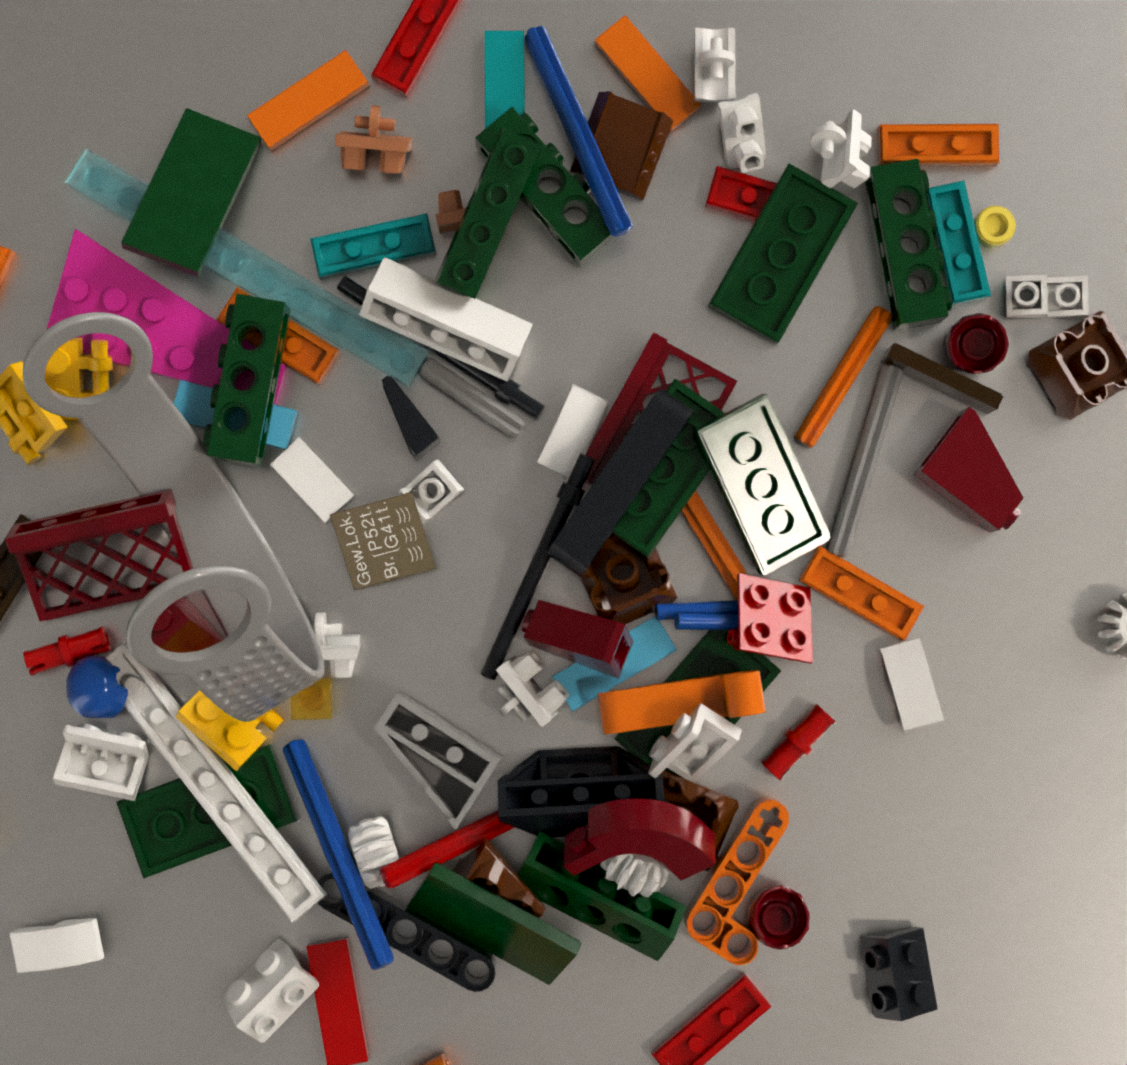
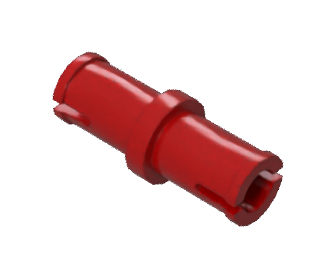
M101 626L98 629L74 637L63 635L58 637V642L30 651H24L23 656L27 669L31 668L29 669V674L35 676L38 673L65 664L69 668L86 656L111 651L109 636L104 634L106 633L105 627Z
M816 704L793 730L789 728L784 733L786 738L761 763L781 781L783 776L804 754L808 756L813 751L810 747L836 721Z

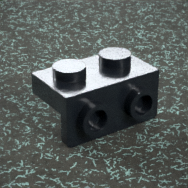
M910 927L884 936L866 935L861 937L862 960L866 969L870 993L869 1000L875 1018L904 1021L938 1009L924 928Z

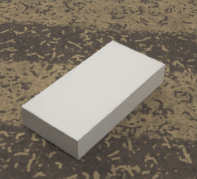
M300 437L270 464L326 524L331 520L330 514L341 511L355 497L349 488Z

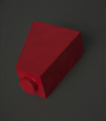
M971 407L964 409L958 414L913 475L988 532L998 531L1001 528L1007 530L1020 515L1021 511L1017 506L1024 497L977 412Z
M187 596L178 599L160 614L151 634V639L155 645L166 651L176 653L199 651L225 639Z
M538 600L535 610H528L522 624V632H525L523 638L529 646L617 679L621 675L634 642L626 625L623 623Z

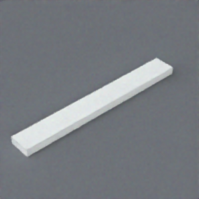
M123 641L105 658L112 665L120 668L116 679L119 685L128 689L125 708L290 921H297L322 900L327 893L224 761L176 718L178 711L181 709L180 705L155 673L136 661L128 649L127 641Z

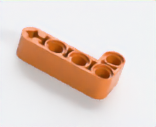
M746 670L597 693L603 734L674 725L683 713L689 715L700 703L720 716L729 718L766 712L760 670Z
M771 797L758 798L750 805L718 856L716 865L712 866L684 913V923L690 936L735 965L748 964L756 957L758 941L750 928L732 915L789 824V813L786 807ZM775 807L773 814L777 817V821L774 824L767 822L760 832L767 837L765 842H763L748 830L752 825L759 831L764 821L759 816L760 812L763 809L770 811ZM745 841L755 842L757 846L756 856L746 862L738 860L736 856L738 846ZM723 876H730L735 879V889L727 896L717 895L714 890L716 881ZM702 911H707L714 915L712 926L705 931H699L692 925L694 916ZM735 934H744L748 937L747 947L739 953L729 951L727 949L729 939Z

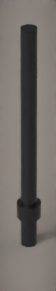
M344 276L337 286L339 291L357 303L363 304L367 289L347 276ZM422 344L494 391V397L506 405L512 403L535 419H538L543 412L545 406L521 391V385L509 378L507 382Z
M579 454L568 481H563L556 495L559 501L482 668L481 675L486 678L496 679L498 674L496 669L502 665L551 558L547 555V552L567 523L574 505L578 506L585 493L582 487L595 459L585 454Z

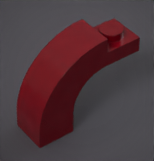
M642 798L609 801L588 810V824L576 828L571 833L565 835L564 867L574 876L609 858L624 854H639L660 861L682 881L716 865L715 834L694 814L667 802Z

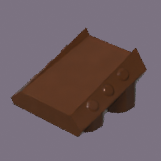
M611 91L599 92L589 117L588 125L618 192L642 201L651 183L660 155L666 145L673 120L664 112H658L616 96ZM575 155L569 172L571 174L578 173L583 179H586Z
M1103 311L1091 315L1029 351L1027 367H1031L1056 408L1055 414L1071 420L1127 388V349Z
M612 533L581 577L597 616L623 624L630 623L655 612L656 604L673 603L678 598L671 584L667 568L662 563L656 548L647 558Z
M663 771L665 802L691 812L715 834V856L717 860L718 853L733 817L739 808L738 800Z
M486 837L482 844L463 859L460 858L453 869V872L537 918L541 917L546 910L543 903Z

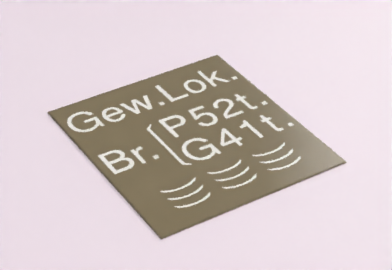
M412 492L330 514L354 590L436 569Z

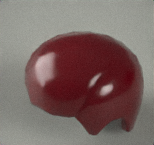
M975 313L963 316L951 326L946 339L947 354L956 367L967 373L981 374L993 371L1006 357L1009 347L1006 329L996 318L987 314Z
M776 885L759 892L750 904L748 913L750 930L756 939L765 946L777 950H786L799 944L809 930L810 912L802 895L784 885Z

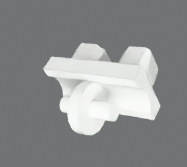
M695 28L694 102L735 101V28L716 30Z
M757 92L749 94L739 101L719 102L718 110L725 163L728 169L731 170L739 167L741 172L746 173L763 168L764 160H767L761 103Z
M854 109L848 112L847 118L843 123L835 125L832 121H826L824 125L815 128L811 134V147L823 157L821 183L828 188H832L842 181L854 189L869 178L870 166L861 161L860 158L866 155L871 148L872 137L861 130L862 115Z
M317 612L315 624H311V627L319 644L323 660H330L331 676L335 678L352 677L355 659L358 657L361 646L360 634H342L341 623L327 624L326 613Z
M534 650L518 658L513 656L496 669L506 682L497 691L507 702L498 711L502 716H505L513 710L522 722L532 715L540 726L543 727L560 713L558 709L570 694L556 679L543 690L533 680L532 677L545 667L543 660Z

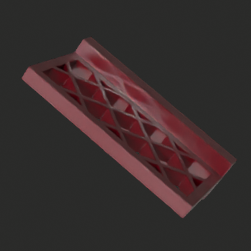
M653 332L586 453L587 456L595 459L585 483L588 485L594 484L622 443L627 431L635 424H632L638 411H640V414L643 412V402L646 397L655 394L659 388L666 391L671 383H666L662 370L669 355L685 363L689 378L680 380V382L684 385L691 384L692 390L699 394L696 382L712 378L725 385L719 399L710 401L720 410L723 409L737 380L667 343V339ZM692 368L703 374L694 376ZM659 375L662 386L652 388Z
M172 489L14 524L6 536L5 542L9 553H15L39 621L143 599L151 590L168 579L157 573L165 557L181 565L183 572L193 569L175 513L176 501ZM167 522L171 539L167 546L164 547L144 535L150 526ZM143 528L140 533L134 530ZM122 533L135 540L127 556L105 545L110 535ZM103 537L101 542L97 541L94 538ZM82 542L95 549L87 565L65 553L70 544ZM139 543L161 555L152 570L131 559ZM173 544H174V546H175V549H176V552H177V553H175L174 551L170 550L171 547L173 546ZM64 545L61 551L55 548ZM42 551L56 558V561L49 573H46L32 566L28 553ZM100 552L121 563L114 578L92 568ZM60 561L82 572L74 587L52 576ZM126 566L147 577L142 587L131 589L117 581ZM86 575L108 586L103 596L93 598L78 590ZM37 579L43 581L41 586H39ZM152 580L156 582V584L149 585ZM47 584L69 595L63 605L47 608L42 594ZM112 589L117 591L116 593L110 594ZM73 598L79 600V601L70 603Z

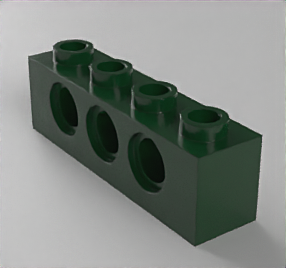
M511 107L475 137L476 148L487 160L500 128L510 130L542 145L520 195V199L580 267L614 237L610 234L598 205L588 195L591 189L578 173L571 175L562 165L565 159L560 151L551 142L547 145L542 142L536 135L539 129L528 114L523 112L519 115ZM544 177H553L559 182L560 188L554 193H545L538 187V182ZM570 207H579L585 212L586 219L582 223L572 224L566 220L564 212Z
M500 128L435 279L438 283L471 298H476L542 145L510 130Z
M918 159L870 167L869 178L865 181L889 311L893 315L891 320L893 331L941 323L949 316L948 311L952 308V299L949 288L943 287L940 272L944 271V258L942 250L935 248L933 233L937 230L934 210L927 207L925 194L929 193L927 173L925 170H920ZM896 198L906 200L910 204L911 213H899L894 208L893 200ZM901 238H913L918 244V252H906L901 246ZM916 275L921 277L926 285L925 292L918 293L913 291L908 283L909 276Z
M236 294L235 305L229 304L225 326L230 329L228 342L221 345L218 356V367L223 368L220 384H214L210 401L211 408H215L213 423L206 425L203 436V447L208 448L207 456L213 459L257 467L263 466L291 313L290 307L285 302ZM254 331L261 332L262 342L260 346L254 350H246L243 345L246 335ZM244 371L254 372L255 381L253 386L248 390H238L236 386L237 377ZM236 411H245L248 418L245 427L238 431H232L229 427L231 415Z
M539 831L517 873L537 898L566 915L659 961L674 941L687 906L659 892H653L647 898L640 893L632 897L629 891L624 888L617 890L618 884L615 881L605 879L607 871L600 866V863L573 876L564 867L565 844Z

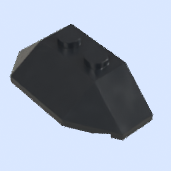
M619 746L538 750L517 765L508 775L505 774L497 780L499 821L535 836L541 831L552 838L565 837V835L571 833L576 828L587 825L588 810L599 804L630 798L653 799L665 802L663 775L661 773L657 778L652 777L648 774L650 766Z

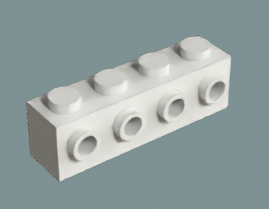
M385 257L367 289L359 316L507 382L533 325L477 298H471L444 286L428 276Z

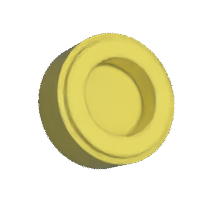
M1002 206L987 207L974 220L979 243L989 248H997L1004 245L1012 238L1016 228L1012 213Z

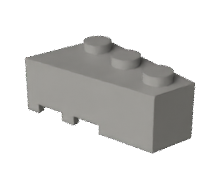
M401 691L395 693L373 727L405 768L411 772L423 787L425 793L434 801L455 830L502 758L493 750Z

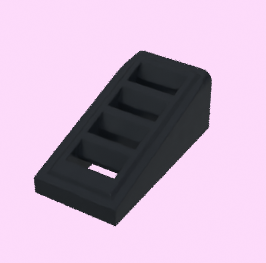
M387 375L382 379L383 389L410 454L418 461L439 445L441 439L392 376L389 377Z

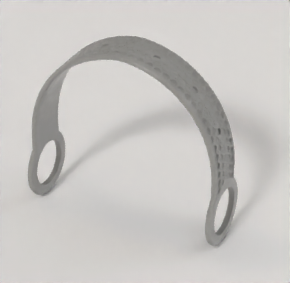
M91 312L66 318L44 331L27 352L22 376L28 395L38 406L52 414L78 418L117 464L140 496L172 489L176 501L175 513L193 565V569L177 574L156 586L139 602L127 625L126 640L128 649L142 666L158 673L185 675L207 698L225 713L242 722L253 721L316 683L324 675L322 653L305 611L270 547L215 460L207 456V449L203 447V443L186 419L151 376L153 351L146 333L128 318L112 313ZM103 333L118 337L130 347L131 363L127 373L114 387L101 394L85 398L67 397L52 390L45 381V369L50 357L60 346L73 338L86 334ZM167 522L161 523V527L169 539H171ZM201 590L226 638L211 647L187 653L170 652L155 645L151 639V634L160 614L178 599Z

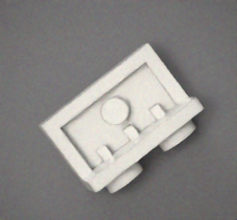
M700 703L689 715L683 713L677 719L671 734L667 738L662 735L654 743L649 753V757L653 758L648 774L657 778L666 768H669L684 779L696 783L739 741L742 729Z
M79 724L78 727L65 725L63 730L65 744L53 776L55 785L135 801L149 758L146 743L137 735L128 732H119L117 735L104 733L99 728L89 724Z
M278 938L267 950L260 954L258 959L238 980L230 985L228 990L221 996V999L235 1027L260 1043H264L319 987V982L314 976L302 969L290 946Z

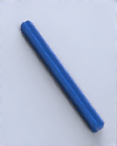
M543 26L532 27L527 30L524 39L610 234L613 237L624 236L633 227L631 219L547 30Z
M302 739L293 740L283 747V754L370 968L373 970L382 969L394 961L393 953L306 742Z

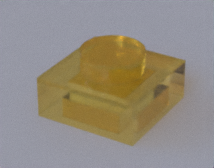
M322 678L291 697V720L333 719V678Z

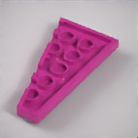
M75 229L47 329L66 318L83 313L105 312L120 315L136 323L149 338L153 351V363L150 373L213 388L214 384H220L223 368L218 367V356L221 345L228 342L230 329ZM103 333L86 334L76 337L82 338L83 354H92V340H107L108 355L112 356L113 363L125 367L130 366L131 349L118 337ZM244 339L243 345L246 350L258 348ZM282 363L274 400L275 405H278L288 370ZM244 371L237 377L236 386L238 390H248L253 386L255 381L254 372Z

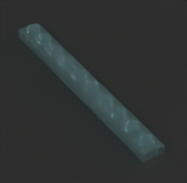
M87 148L65 181L68 186L130 223L149 186ZM221 229L204 265L206 268L255 297L285 302L291 309L290 317L388 376H392L393 379L408 388L411 387L419 374L420 368L428 359L429 351L399 333L359 316L360 310Z

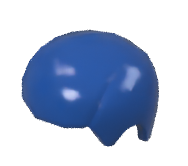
M86 656L70 669L66 680V694L72 709L87 718H114L123 710L128 696V689L119 685L116 679L120 668L112 665L104 656Z

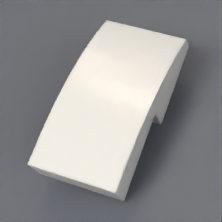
M1047 274L1006 276V317L1040 319L1088 318V275L1047 277Z
M572 384L555 417V423L537 457V463L569 477L579 454H586L609 401Z
M436 460L408 486L400 489L394 496L412 492L422 525L424 526L463 492L464 489L439 460Z
M920 638L881 648V654L904 732L907 733L944 723Z
M97 918L62 920L53 926L23 927L9 933L17 973L59 969L99 961L104 958Z

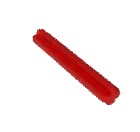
M495 811L382 867L380 875L383 883L387 888H394L430 870L434 863H445L479 846L485 837L491 840L515 827L500 822L498 811Z

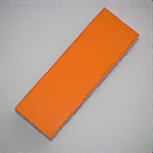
M626 15L595 39L596 47L646 106L655 111L664 112L673 120L669 133H672L701 109L700 102H694V95Z
M345 50L249 113L247 117L269 150L272 151L368 88L369 83L347 50Z
M880 124L877 128L878 166L913 159L919 160L920 167L997 166L1000 163L999 124Z
M239 287L235 289L216 321L224 326L229 304L235 305L236 294L252 296ZM289 319L282 363L317 385H320L340 351ZM258 331L250 332L246 335L245 340L259 347L262 342V333Z
M820 545L817 546L798 579L799 582L901 641L906 640L925 607L839 556L830 553Z

